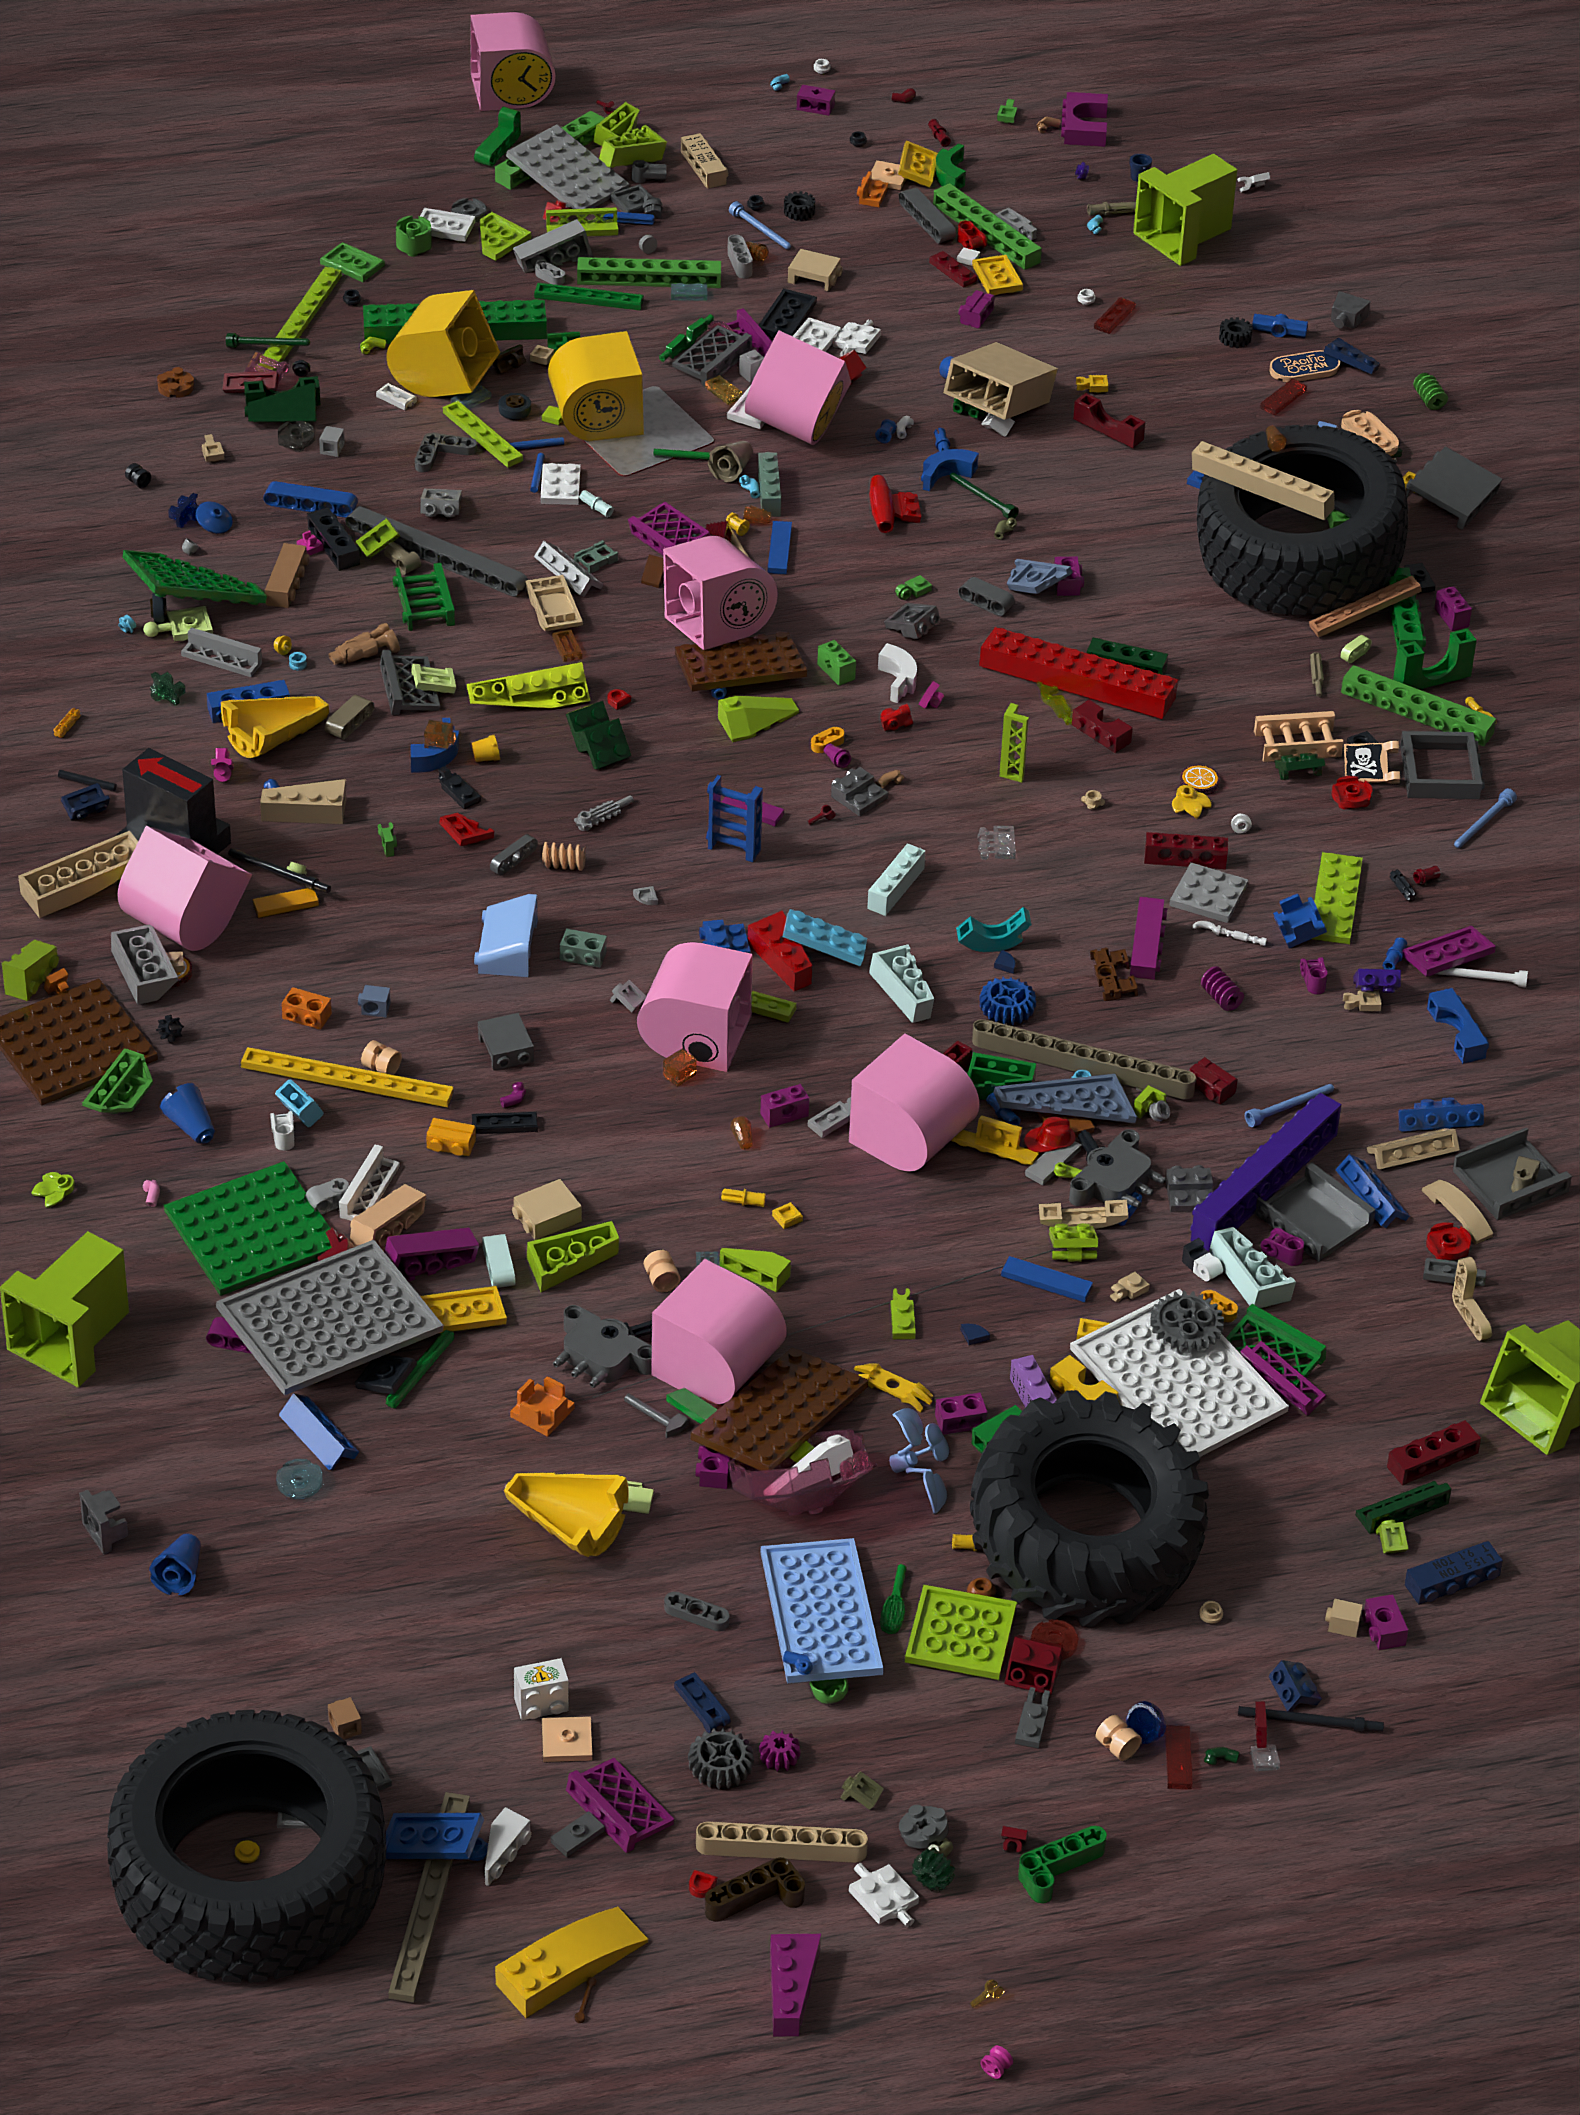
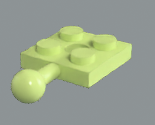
M206 606L167 611L169 623L157 625L155 622H148L144 625L143 629L148 637H155L159 632L171 631L174 642L188 640V631L191 627L213 634Z

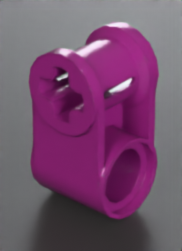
M1318 957L1316 960L1301 959L1300 971L1307 990L1312 994L1324 993L1327 983V970L1323 957Z
M1280 1228L1273 1229L1269 1238L1264 1239L1260 1244L1265 1254L1287 1265L1297 1266L1303 1261V1240Z

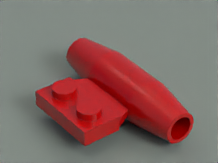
M875 475L871 478L869 499L872 516L880 532L889 533L893 530L894 516L900 518L901 521L920 523L921 512L917 494L911 492L892 494L882 475Z

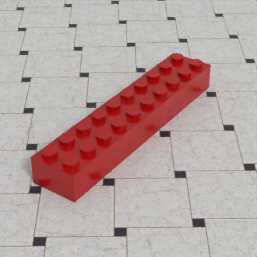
M995 627L981 646L979 666L1160 719L1164 718L1176 699L1178 679L1119 663L1112 659L1098 657L1095 654H1088L1077 649H1070L1059 644L1046 642L1039 638L1025 636L1022 633L1011 632L1004 628Z

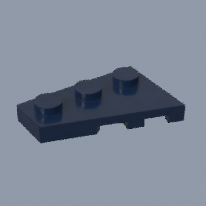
M1339 337L1325 346L1323 352L1370 374L1376 372L1380 366V363L1374 358L1369 357Z

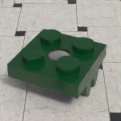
M1301 753L1300 757L1284 755L1281 756L1280 760H1275V768L1279 769L1280 780H1289V770L1312 768L1314 775L1322 776V766H1325V758L1318 757V754Z

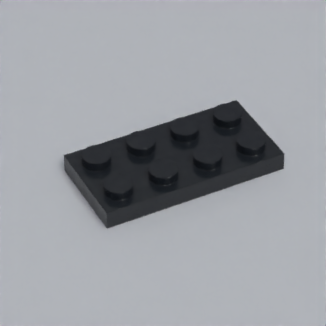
M783 288L758 326L767 336L775 337L778 330L793 336L816 305L817 297Z

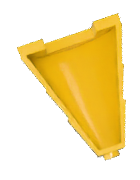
M318 696L258 698L221 702L223 725L228 727L230 733L227 737L234 749L246 758L263 755L283 742L291 740L298 734L305 733L325 720L329 714V704Z
M516 1473L504 1489L506 1498L530 1520L538 1522L551 1535H555L570 1549L586 1557L600 1555L613 1543L622 1527L625 1514H622L624 1503H628L629 1498L627 1479L619 1475Z

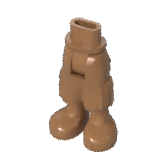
M383 623L370 633L364 632L345 641V643L336 647L335 651L328 655L334 665L339 663L346 664L347 661L350 663L378 654L379 647L387 646L391 652L396 653L400 651V646L394 631L390 630L387 623Z

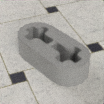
M547 262L536 264L535 274L538 278L554 285H562L565 282V272L562 269Z

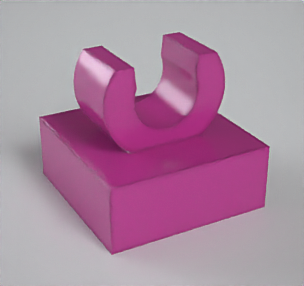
M311 531L303 533V539L297 541V545L306 546L309 556L323 551V544L316 536L311 535Z
M933 681L918 705L926 708L930 703L932 707L937 708L944 698L941 692H936L940 685Z

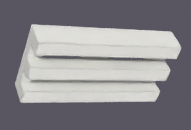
M389 383L376 391V397L403 410H406L407 406L411 407L412 403L415 404L417 402L416 396Z

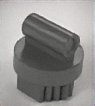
M645 195L643 211L645 214H652L655 218H660L663 210L661 199Z

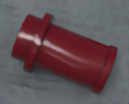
M1436 865L1427 869H1417L1413 873V879L1417 884H1425L1426 881L1439 878L1441 873L1435 874V872H1439L1440 869Z

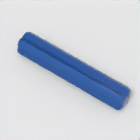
M617 212V222L653 225L654 215ZM605 214L603 218L611 220L613 219V214Z

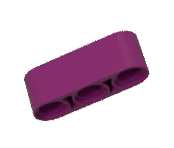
M217 1317L213 1319L206 1335V1341L211 1346L252 1354L225 1318Z

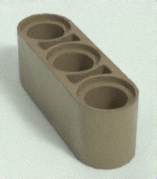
M359 695L352 696L328 718L325 724V732L342 740L346 739L372 715L374 702Z

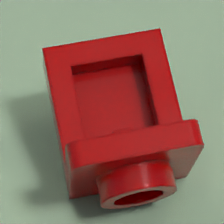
M560 200L547 202L543 219L546 220V210L572 208L566 206L567 203ZM550 216V222H557L561 219L559 216Z

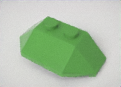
M124 1048L82 1102V1106L109 1114L133 1111L153 1084L144 1054Z

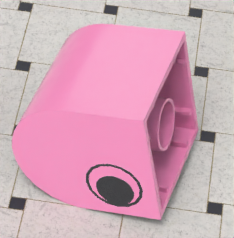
M695 942L679 944L670 949L662 961L637 1017L638 1030L646 1044L655 1052L668 1059L727 1072L751 1018L752 954Z

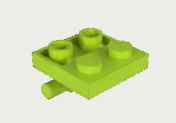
M1080 1223L1077 1226L1068 1227L1067 1224H1056L1055 1227H1049V1236L1053 1247L1067 1248V1251H1052V1260L1081 1262L1082 1259H1097V1250H1082V1247H1098V1237L1093 1226Z

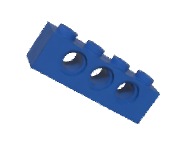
M285 680L206 693L207 708L212 723L223 722L221 715L222 701L290 697Z

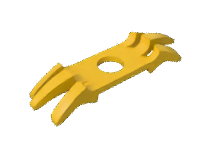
M877 1363L854 1367L855 1371L865 1373L859 1374V1376L868 1379V1386L870 1388L876 1387L898 1397L902 1403L911 1404L919 1412L923 1411V1406L915 1397L929 1405L932 1403L933 1395L919 1382H910L884 1370ZM897 1381L899 1386L897 1388H890L886 1383Z

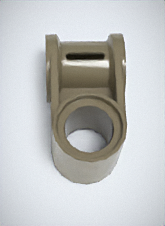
M1522 1156L1518 1157L1513 1173L1512 1192L1534 1184L1539 1173L1541 1161Z

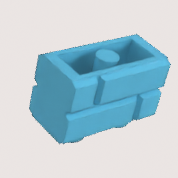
M291 1079L287 1080L275 1093L283 1105L292 1111L307 1127H311L324 1114L318 1104Z

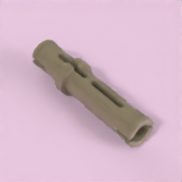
M1136 201L1120 203L1103 202L1102 204L1087 205L1089 216L1135 212Z

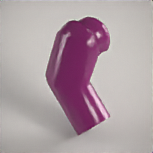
M516 1082L512 1085L514 1091H512L511 1095L500 1098L503 1108L518 1104L523 1100L526 1088H524L522 1082Z

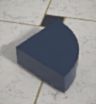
M1001 950L994 962V968L1014 974L1015 960L1011 954Z
M970 1323L961 1324L960 1330L968 1345L990 1340L989 1332L983 1327Z

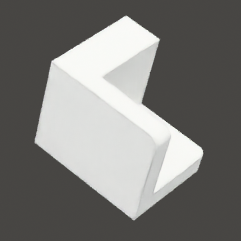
M988 413L981 425L987 429H994L1002 436H1007L1015 421L1011 418L1004 420Z

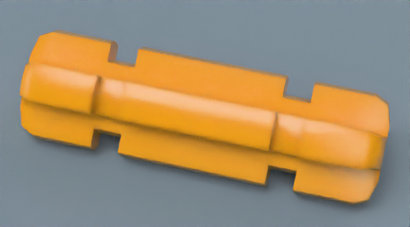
M72 708L53 729L54 735L62 738L80 718V710Z

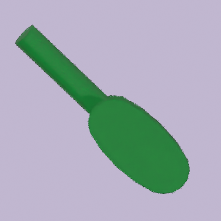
M903 1564L897 1567L892 1594L888 1596L881 1611L880 1626L882 1631L887 1634L897 1633L904 1620L905 1606L901 1594L907 1567Z

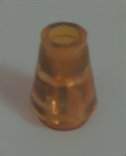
M745 242L751 256L755 260L763 261L768 257L769 250L765 244Z
M1269 426L1266 429L1268 447L1275 452L1283 450L1286 445V438L1275 426Z
M753 505L745 506L743 520H747L749 523L770 522L771 512Z
M745 1116L734 1118L731 1121L730 1129L740 1148L744 1150L753 1146L751 1122Z

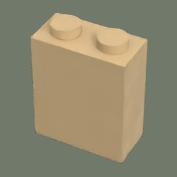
M561 1179L514 1197L513 1215L517 1220L521 1221L526 1233H530L534 1240L582 1222V1206Z

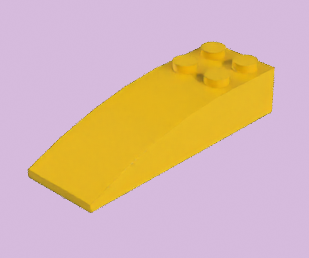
M614 1907L560 1928L495 1966L496 1985L522 2015L527 2018L587 1981L589 1977L595 1976L648 1943V1938L619 1907Z

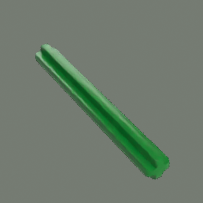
M444 1330L417 1361V1366L397 1392L389 1394L386 1398V1405L388 1407L396 1408L454 1340L453 1331Z

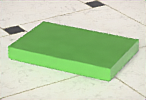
M342 242L320 258V264L342 270L343 274L364 282L385 266V260Z

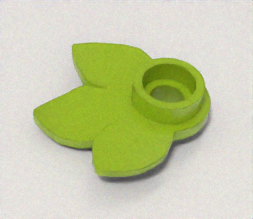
M50 1172L42 1176L43 1181L35 1185L32 1195L45 1197V1206L49 1208L60 1203L65 1195L73 1192L75 1181L71 1175Z

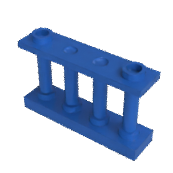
M717 775L707 788V793L709 794V826L706 835L708 849L712 850L717 841L743 848L746 851V860L754 862L761 851L763 788L755 786L751 793L744 794L721 787V776ZM721 795L745 802L747 810L722 803ZM720 811L743 817L747 821V825L720 818ZM720 826L744 833L746 841L721 834Z

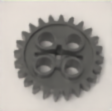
M1183 1290L1182 1295L1175 1291L1173 1297L1166 1294L1165 1300L1160 1298L1158 1304H1154V1308L1151 1311L1150 1326H1152V1333H1157V1340L1163 1339V1345L1171 1344L1170 1349H1174L1177 1346L1179 1347V1352H1182L1184 1348H1187L1189 1353H1191L1192 1348L1200 1352L1201 1346L1209 1349V1343L1215 1345L1216 1339H1220L1221 1333H1223L1224 1317L1221 1316L1222 1310H1217L1218 1304H1211V1298L1204 1300L1203 1294L1196 1297L1194 1291L1187 1295L1186 1291Z

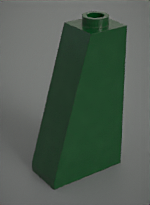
M316 383L306 384L248 402V406H245V417H248V422L316 421Z

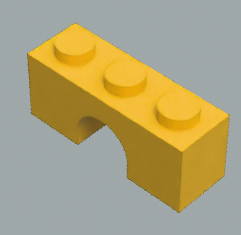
M1071 1355L1050 1369L1049 1384L1062 1394L1067 1390H1077L1086 1400H1096L1107 1391L1115 1393L1118 1399L1119 1392L1103 1380L1095 1385L1083 1384L1085 1382L1086 1367Z

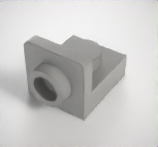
M628 980L624 985L619 983L612 990L614 995L610 1001L613 1003L618 999L633 1012L645 1001L646 995Z

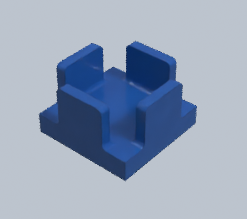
M1299 894L1292 895L1280 901L1282 913H1273L1288 948L1327 932L1312 897H1309L1307 902L1302 903Z

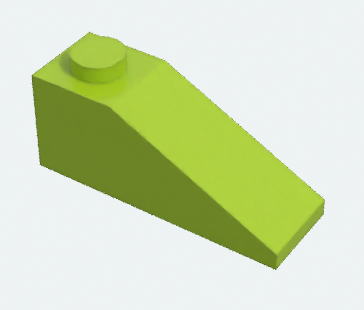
M722 1248L720 1250L721 1267L774 1292H777L790 1277L791 1261L773 1252Z

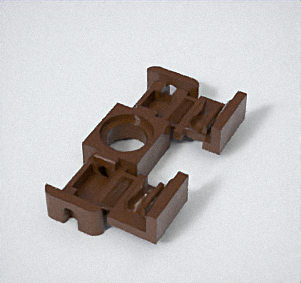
M1106 947L1101 948V951H1097V949L1090 951L1091 960L1094 959L1096 963L1094 970L1098 985L1104 988V1001L1120 999L1122 997L1121 992H1133L1135 996H1138V988L1134 976H1129L1128 979L1123 980L1118 978L1117 981L1115 966L1124 964L1126 969H1130L1125 949L1112 951L1110 954L1109 949ZM1104 972L1111 973L1109 976L1101 975Z

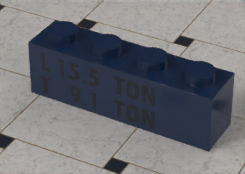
M1486 1541L1407 1569L1404 1585L1418 1605L1432 1602L1436 1598L1448 1594L1451 1595L1461 1589L1495 1579L1500 1576L1503 1560L1490 1542Z

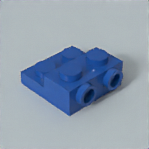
M723 920L703 921L702 927H699L700 940L704 939L703 944L750 953L744 924L724 925Z

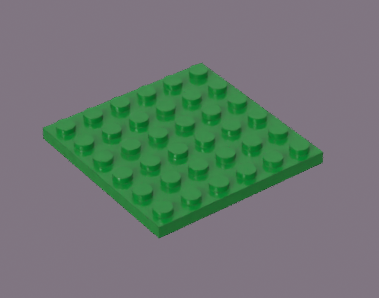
M285 1161L164 1205L165 1213L220 1296L316 1261L318 1256L332 1248L326 1232L331 1228L318 1209L315 1212L314 1208L306 1199L305 1190Z

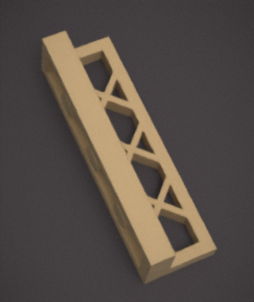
M1449 1128L1367 1147L1368 1153L1375 1154L1377 1169L1460 1150L1456 1129Z

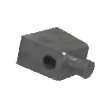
M1339 291L1332 307L1331 322L1337 328H1342L1343 326L1349 328L1357 327L1369 316L1371 301Z

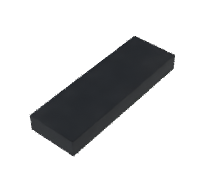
M537 1111L472 1114V1125L476 1126V1134L538 1132Z

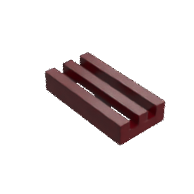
M1255 1701L1257 1748H1267L1265 1701Z

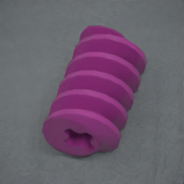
M1219 966L1211 967L1204 973L1201 980L1202 987L1223 1010L1231 1011L1241 1005L1244 993L1240 992V988L1231 981Z

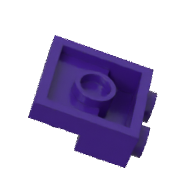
M1358 969L1353 976V984H1356V989H1361V992H1374V989H1381L1383 993H1395V990H1398L1401 986V970Z

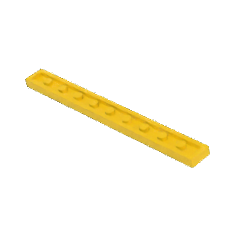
M247 1047L241 1060V1068L448 1107L454 1093L453 1086Z

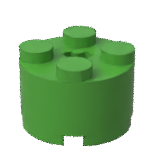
M413 216L399 219L396 226V247L402 252L407 253L410 257H415L418 253L430 250L432 248L430 221L418 216V219H413Z

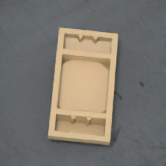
M563 575L526 581L531 605L535 608L539 625L544 631L583 625L582 618Z

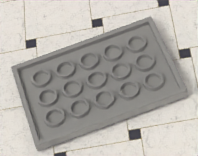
M557 124L508 150L506 157L558 200L566 202V206L572 209L595 208L609 200L612 193L629 188L627 181L610 167H607L604 162Z

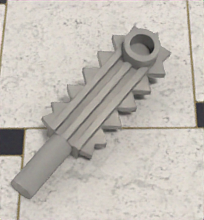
M629 795L615 803L611 800L603 803L601 806L596 805V808H590V811L580 812L578 817L574 818V822H576V826L581 831H588L592 828V825H598L599 822H604L605 819H611V816L621 814L620 809L633 803L634 799Z

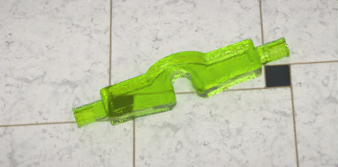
M1038 681L1036 684L1041 690L1040 696L1042 701L1051 706L1057 717L1062 718L1066 725L1072 724V718L1070 717L1071 709L1067 705L1064 696L1054 695L1058 693V687L1044 685Z

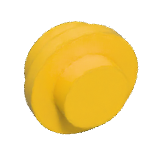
M242 1841L235 1847V1857L242 1863H252L260 1855L259 1846L253 1841Z

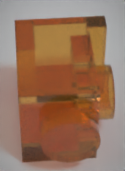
M429 720L424 731V747L435 746L448 749L450 744H454L456 733L453 732V724Z

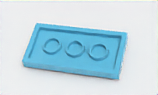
M790 909L787 914L782 937L861 966L867 944L866 937L859 933L847 931L840 926L826 923L820 918L810 917L801 911Z

